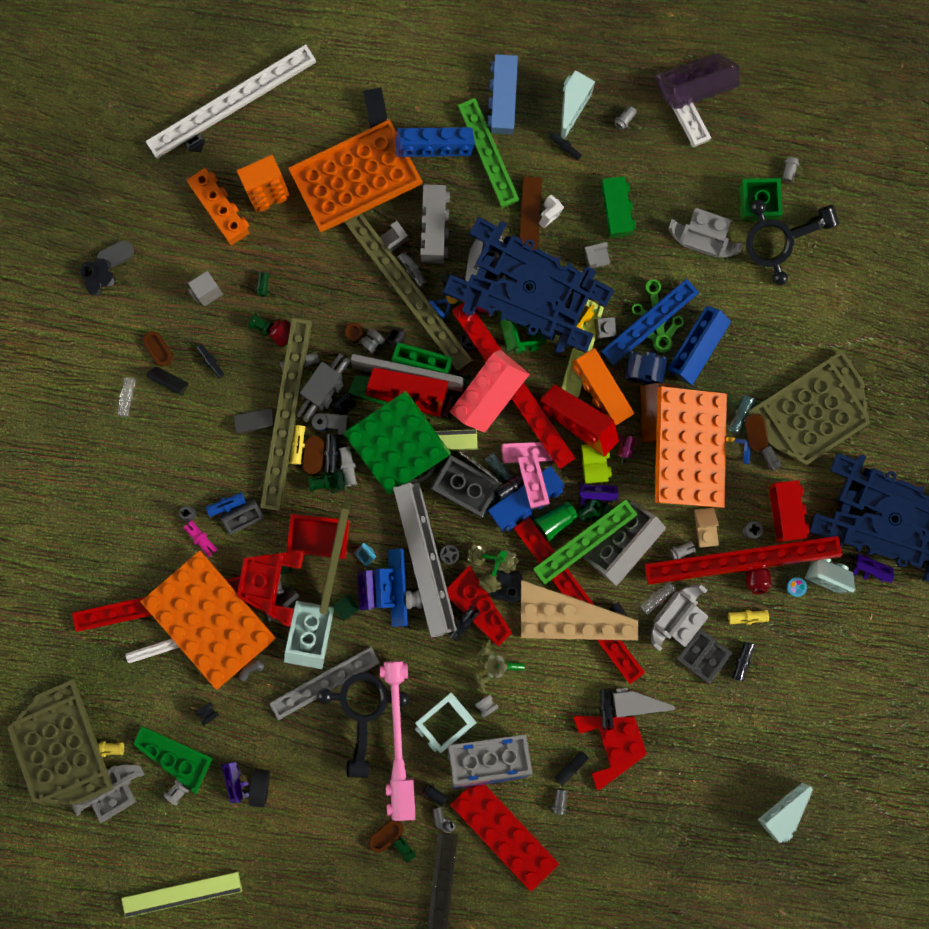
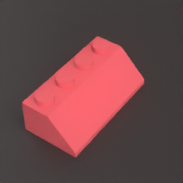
M502 350L496 351L491 355L449 412L463 424L485 433L530 374Z

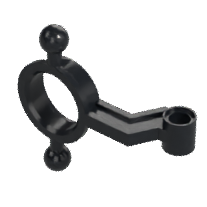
M760 199L754 200L751 203L750 209L752 213L757 215L759 222L751 228L747 235L746 250L749 257L756 264L763 267H773L775 272L773 282L778 286H783L788 281V275L782 271L780 264L786 261L792 253L794 239L821 228L829 229L839 225L834 205L823 207L818 210L819 215L810 218L805 224L789 229L786 224L779 220H766L764 214L766 209L765 202ZM774 226L779 228L784 234V247L773 258H761L756 255L753 249L754 236L760 229Z
M358 673L352 675L344 682L340 693L331 692L327 688H322L317 693V699L322 704H327L331 700L340 701L345 714L357 721L356 744L352 760L347 761L346 773L348 778H368L369 761L364 760L367 752L368 722L378 718L385 711L387 703H392L391 695H388L384 683L377 676L370 673ZM355 682H368L377 690L379 702L373 713L360 715L349 707L346 697L347 691ZM402 691L399 692L400 707L406 706L409 702L408 694Z

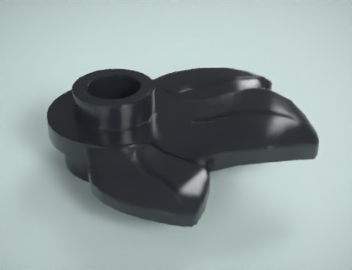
M106 259L85 262L80 268V274L85 279L86 289L95 296L100 295L102 286L110 287L115 285V278L108 271L111 262ZM89 268L92 269L91 275L88 273Z
M497 570L496 580L501 582V589L488 594L495 600L504 599L508 603L518 602L521 599L522 575L519 571H515L510 575L504 571ZM509 591H515L513 596H510L508 593Z

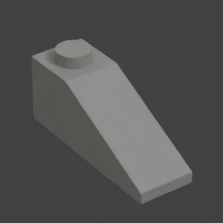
M628 688L616 689V693H612L615 717L675 710L673 705L634 691H628Z

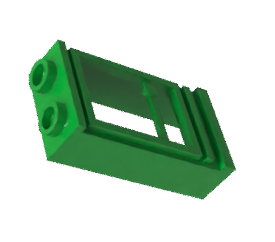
M527 284L526 289L532 290V285ZM507 320L500 321L507 347L506 352L514 351L515 354L525 352L526 349H529V352L539 350L541 345L547 343L546 338H542L539 330L533 336L528 334L529 341L520 342L516 325Z

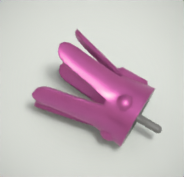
M620 434L619 450L616 456L622 458L621 463L624 462V458L631 460L634 452L633 449L639 438L635 441L632 436H628L624 446L625 437Z

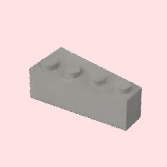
M423 185L421 263L444 264V258H448V247H444L445 240H448L449 228H445V221H449V210H446V203H450V191H446V185Z

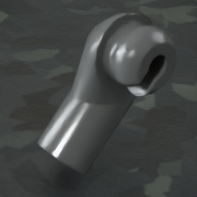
M260 659L251 660L240 670L237 678L246 682L250 672L256 670L260 672L264 669V663Z
M442 807L432 809L435 826L445 833L453 832L455 830V823L443 817Z

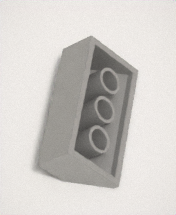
M631 501L629 504L638 515L583 557L589 565L615 586L621 582L666 529L654 514L634 501Z

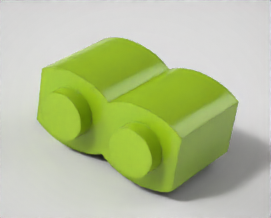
M581 445L584 484L608 482V478L612 477L611 466H607L610 452L603 457L589 445Z

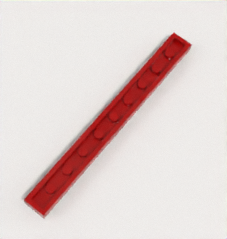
M462 303L451 312L485 362H487L491 355L501 350V348L476 311L472 316H464L465 313L462 309L465 303ZM523 383L511 400L558 469H561L573 461L575 457L525 383Z
M527 518L514 528L539 564L555 553L530 518ZM568 568L552 579L561 593L594 605ZM597 640L629 684H632L645 674L621 640Z
M834 536L645 564L647 584L650 585L842 557L839 537Z
M240 576L226 579L238 593ZM145 597L72 613L76 632L152 615L140 602Z

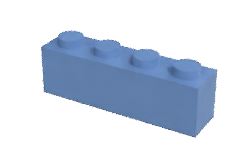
M495 54V61H491V72L494 73V79H490V91H493V97H489V109H492V116L488 115V127H491V133H514L518 56Z

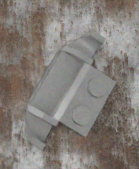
M695 208L689 225H681L673 219L669 225L671 235L682 247L714 258H726L737 255L743 247V243L730 242L726 238L731 223L730 219Z
M694 584L684 587L672 595L653 620L651 643L654 647L661 651L662 643L666 637L669 639L673 637L682 646H687L708 619V616L696 606L698 603L696 601L697 597L706 593L707 589L700 584Z
M121 765L108 769L107 771L114 790L82 804L72 805L76 815H80V812L87 807H93L99 821L103 823L134 804L136 800L128 785L132 779L145 775L141 766Z

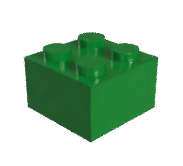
M781 178L742 179L739 184L741 222L758 221L757 215L752 213L750 209L751 203L757 199L764 201L766 204L764 211L766 220H779L782 217Z

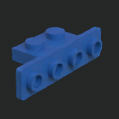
M404 549L388 550L389 569H374L376 608H391L392 627L407 626Z

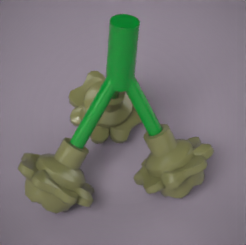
M473 544L471 549H468L467 561L470 562L471 566H481L485 559L495 561L493 571L489 576L480 577L479 585L487 593L500 590L501 582L496 580V572L500 570L510 573L511 570H516V564L519 562L516 558V553L503 550L497 556L486 555V550L482 549L481 544Z

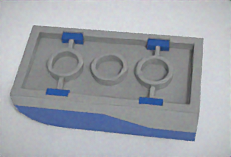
M526 735L448 745L447 751L451 765L453 789L517 780L533 774Z

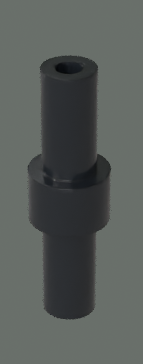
M554 131L551 133L549 138L557 143L564 153H569L577 161L581 158L582 154L574 149L567 139H562Z
M200 344L196 349L204 358L203 362L220 379L225 374L218 366L215 357L209 354L203 344Z

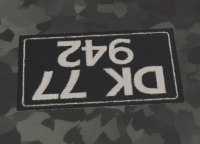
M459 451L500 484L504 483L465 452Z

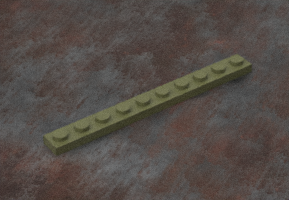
M362 213L345 221V225L445 356L453 358L452 366L457 373L473 362Z
M292 318L260 508L281 511L312 321Z

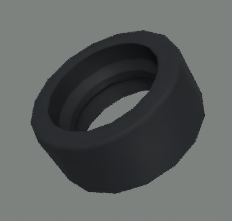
M256 768L253 770L249 792V806L265 807L270 770Z

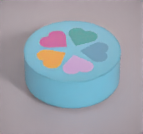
M796 577L787 582L786 589L791 596L799 597L805 594L807 584L802 578Z

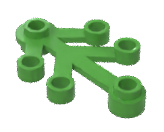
M655 279L649 280L645 286L646 293L650 295L652 307L659 302L658 293L661 290L660 282ZM649 286H655L656 290L650 291ZM634 304L631 308L634 316L642 317L647 312L641 304ZM634 307H639L641 311L636 313ZM680 316L674 317L672 325L666 333L663 326L665 323H663L656 329L657 334L653 332L647 337L653 341V347L657 352L665 353L672 347L671 337L683 325V318ZM679 319L681 321V324L676 325L674 323V320ZM659 341H664L666 345L661 347Z

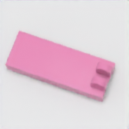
M541 442L502 444L503 464L518 463V457H525L534 453L537 454L539 462L553 461Z
M537 454L518 457L530 508L533 509L550 504Z

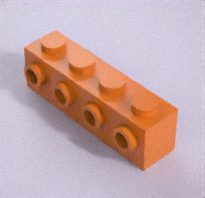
M204 168L186 180L231 246L250 234L247 229L249 224L244 217L240 218L237 215L238 208L233 201L229 203L226 199L229 195L223 186L219 188L215 183L218 179L212 171L208 172Z
M595 348L571 362L573 364V371L583 381L584 389L592 395V402L595 407L613 419L615 426L635 414Z

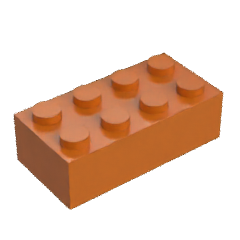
M273 155L237 170L255 211H265L270 208V205L276 202L277 204L283 203L287 200V197H290Z

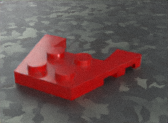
M304 551L244 558L237 597L264 611L270 617L279 620L283 625L291 626L294 608L275 605L282 565L301 568Z
M601 716L573 717L579 734L598 728L610 767L591 773L597 791L647 755L635 717L613 716L614 729L608 730V728L602 730Z

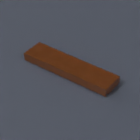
M523 177L519 239L522 240L523 244L528 239L533 240L535 245L532 249L535 250L538 249L542 178Z

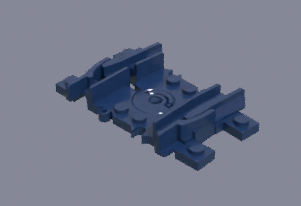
M478 217L469 234L486 244L473 267L476 270L478 268L476 275L472 274L469 281L450 275L443 294L465 303L462 309L465 317L472 316L475 309L479 310L482 314L484 311L488 312L489 317H492L493 312L497 311L501 314L500 321L507 320L521 327L530 326L527 332L531 336L535 335L539 330L543 339L546 338L553 341L557 333L559 339L554 349V354L562 353L565 345L586 353L594 334L576 327L578 318L588 299L605 308L614 289L596 279L593 280L596 271L590 267H586L583 272L573 268L571 262L566 267H562L559 264L561 257L555 258L540 249L533 250L532 248L535 244L531 239H528L523 244L521 239L512 235L511 237L506 236L503 242L500 241L499 238L507 223L500 222L497 227ZM491 250H493L501 255L492 263L490 267L489 265L495 257L489 256L487 254ZM487 272L493 279H496L499 273L510 278L511 281L501 278L496 282L484 277ZM531 284L533 289L527 290L526 285Z
M837 453L829 471L846 478L835 499V502L839 503L838 511L834 512L833 519L815 513L811 521L809 533L824 538L838 536L841 549L843 545L847 547L852 546L859 552L863 545L867 546V555L874 553L889 559L898 558L896 564L899 567H904L909 563V567L922 570L923 564L926 562L922 581L929 582V496L923 494L924 486L916 487L902 480L894 481L897 477L894 471L887 472L884 475L882 471L875 468H865L863 475L859 474L866 459L865 455H859L857 460ZM852 483L862 487L858 492L848 490ZM864 507L875 511V514L864 513L862 516L848 514L850 508L855 509L857 512L862 511ZM893 515L898 517L896 523L891 520Z

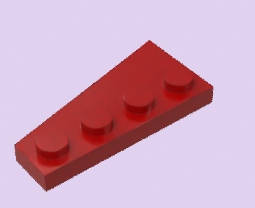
M469 565L447 588L449 599L463 613L468 610L470 605H474L473 610L477 607L480 614L474 619L473 623L499 647L512 632L487 592L479 585L480 581Z

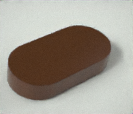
M155 331L146 333L143 338V344L155 363L161 367L169 366L173 361V354L162 336Z
M750 414L745 421L749 445L754 451H762L769 444L766 422L761 414Z
M317 436L310 437L305 444L303 468L311 475L318 474L323 466L325 444Z
M390 820L373 833L369 839L370 849L373 852L381 853L400 839L404 832L402 823Z

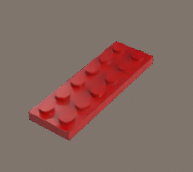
M486 784L467 787L450 804L531 892L559 865L557 860Z

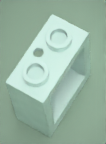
M451 692L416 721L417 727L415 729L422 737L426 736L430 740L428 745L434 752L438 750L441 754L448 748V745H451L475 725L476 721ZM449 702L467 724L443 745H440L423 723Z

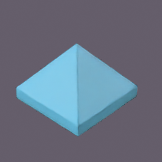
M362 543L354 552L365 567L376 558L374 550L365 543Z

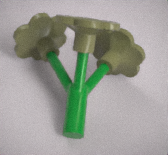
M490 639L486 641L476 658L481 660L485 655L489 657L488 662L485 663V669L488 671V674L481 677L476 671H473L483 693L486 692L485 683L491 681V678H502L507 670L523 671L525 668L524 663H510L505 661L502 655H495V652L489 649Z

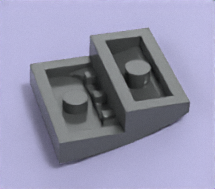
M699 629L677 660L710 685L733 653L702 629Z

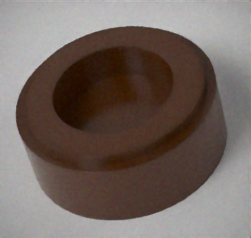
M352 322L345 327V336L351 342H358L364 335L363 328L359 323Z

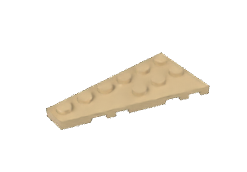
M521 580V638L638 640L637 619Z

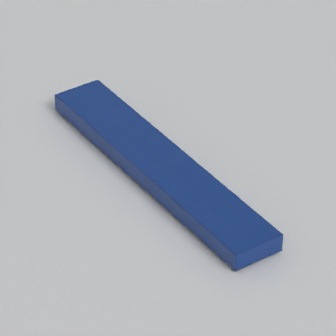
M685 279L601 350L600 353L613 367L698 295L699 292L688 279Z

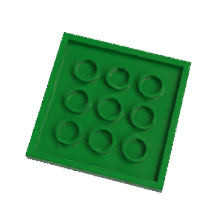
M406 390L344 432L346 438L388 495L394 492L393 487L405 485L451 454Z

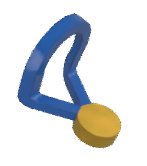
M447 296L446 299L431 300L429 303L447 320L451 304H456L458 300ZM448 302L445 314L436 304Z
M724 437L725 442L745 444L744 464H749V442L745 439Z

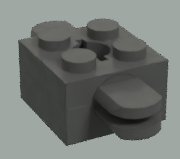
M341 353L330 367L321 362L300 392L306 402L297 413V416L301 418L306 413L303 421L308 422L317 408L321 411L324 408L328 409L333 402L331 398L335 392L338 394L343 388L344 384L342 382L344 380L341 374L348 366L350 359L345 358L341 363L344 357Z

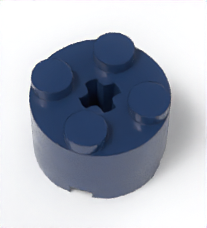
M630 351L625 379L633 382L641 381L644 384H663L667 357L656 356L657 354L653 352H645V355H641L639 352Z

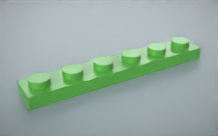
M476 98L459 104L458 108L466 127H472L474 146L501 208L518 202V195Z
M624 500L533 570L545 585L638 514L628 501Z

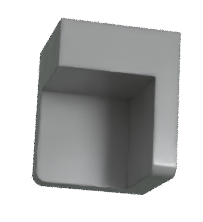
M397 221L391 224V229L380 237L391 253L408 241V235Z
M607 242L585 247L584 255L587 267L593 269L610 264Z

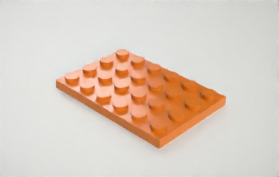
M390 119L288 168L320 233L423 184L410 157H397L395 148L397 132Z
M657 387L655 503L725 508L726 442L724 437H726L727 394Z
M201 550L140 601L216 690L276 639L248 604L237 597L235 589Z

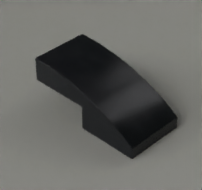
M382 88L364 90L363 94L370 128H373L388 120Z

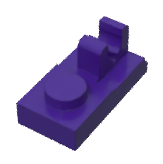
M579 484L580 503L584 505L586 499H591V501L599 499L604 502L618 501V488L616 485Z
M857 554L856 565L853 568L854 575H857L858 571L863 570V579H867L870 574H873L879 581L892 582L894 568Z
M373 570L357 572L359 610H371L373 607H376L374 602L376 592H373L375 577L373 576Z
M236 762L222 764L230 803L241 802V799L249 797V793L241 791L243 786L248 785V782H239L241 773Z

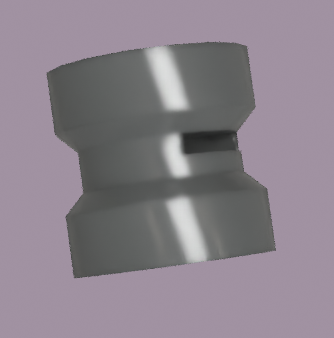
M370 328L367 332L368 335L362 337L358 342L369 353L373 354L376 351V347L382 345L385 339L376 330Z

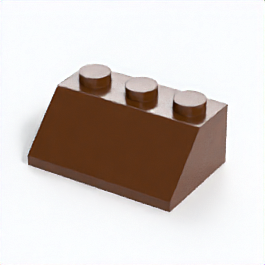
M662 383L640 386L642 443L656 444L657 387L682 389V386Z

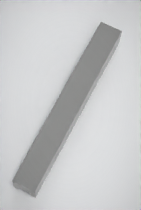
M420 482L393 487L430 636L432 638L456 631L457 628Z

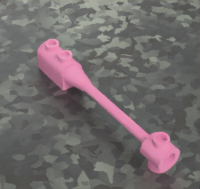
M386 661L384 666H380V678H385V682L391 685L395 757L390 784H386V795L391 796V803L387 804V815H392V820L395 821L415 820L414 777H406L405 764L402 759L399 684L404 679H408V664L403 663V661Z

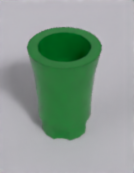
M566 502L533 521L544 538L549 542L562 529L571 524L578 515L573 506Z

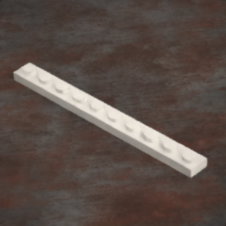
M304 45L148 139L146 143L157 159L315 64L316 59L307 45Z

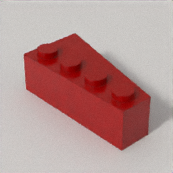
M373 368L367 385L366 396L389 402L406 390L421 412L440 417L449 381L395 372L383 368Z
M556 384L540 399L542 410L547 416L554 418L603 457L619 442L613 419Z

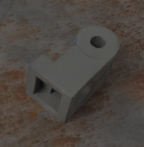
M319 413L312 418L313 427L320 432L338 430L339 436H345L344 432L348 429L349 417L347 415Z

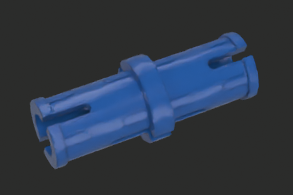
M240 492L228 498L223 497L221 501L207 505L206 510L209 517H212L224 511L229 512L231 511L230 509L239 505L246 504L243 493Z

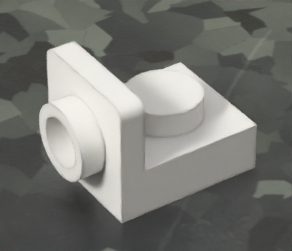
M552 195L548 196L543 204L546 209L542 212V219L539 222L543 228L553 222L564 208L560 201Z

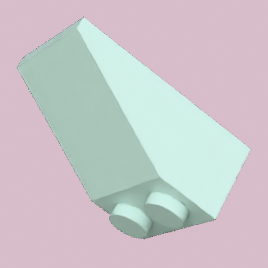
M576 70L572 76L568 75L562 90L564 91L560 136L562 139L566 138L592 95L595 81Z
M831 559L811 561L804 579L838 594L854 593L853 572L848 571L849 567L840 563L837 565L830 563Z
M296 601L285 650V663L323 669L334 607H328L327 614L325 615L319 612L320 605Z
M801 783L758 819L769 835L777 842L781 843L783 841L785 843L793 837L792 833L796 830L813 791L811 786Z

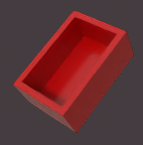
M799 480L774 483L768 486L776 543L806 539L807 534H809V525L805 523L804 518L806 506L804 503L802 504L801 496L804 494L802 484H799Z
M291 514L287 552L302 550L306 556L331 558L339 519ZM347 520L339 559L344 560L347 557L350 530L349 520Z

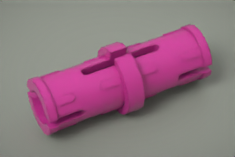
M193 520L188 523L193 530L186 524L183 529L193 538L194 544L200 546L207 557L213 555L208 550V547L214 553L218 550L208 540L207 534L205 532L202 533Z

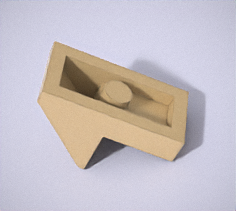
M714 508L694 510L698 547L719 546L717 526L719 524Z

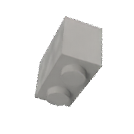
M208 271L188 283L191 287L188 291L197 304L201 302L203 306H206L223 295Z

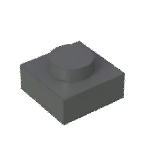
M615 317L594 319L596 338L617 336Z

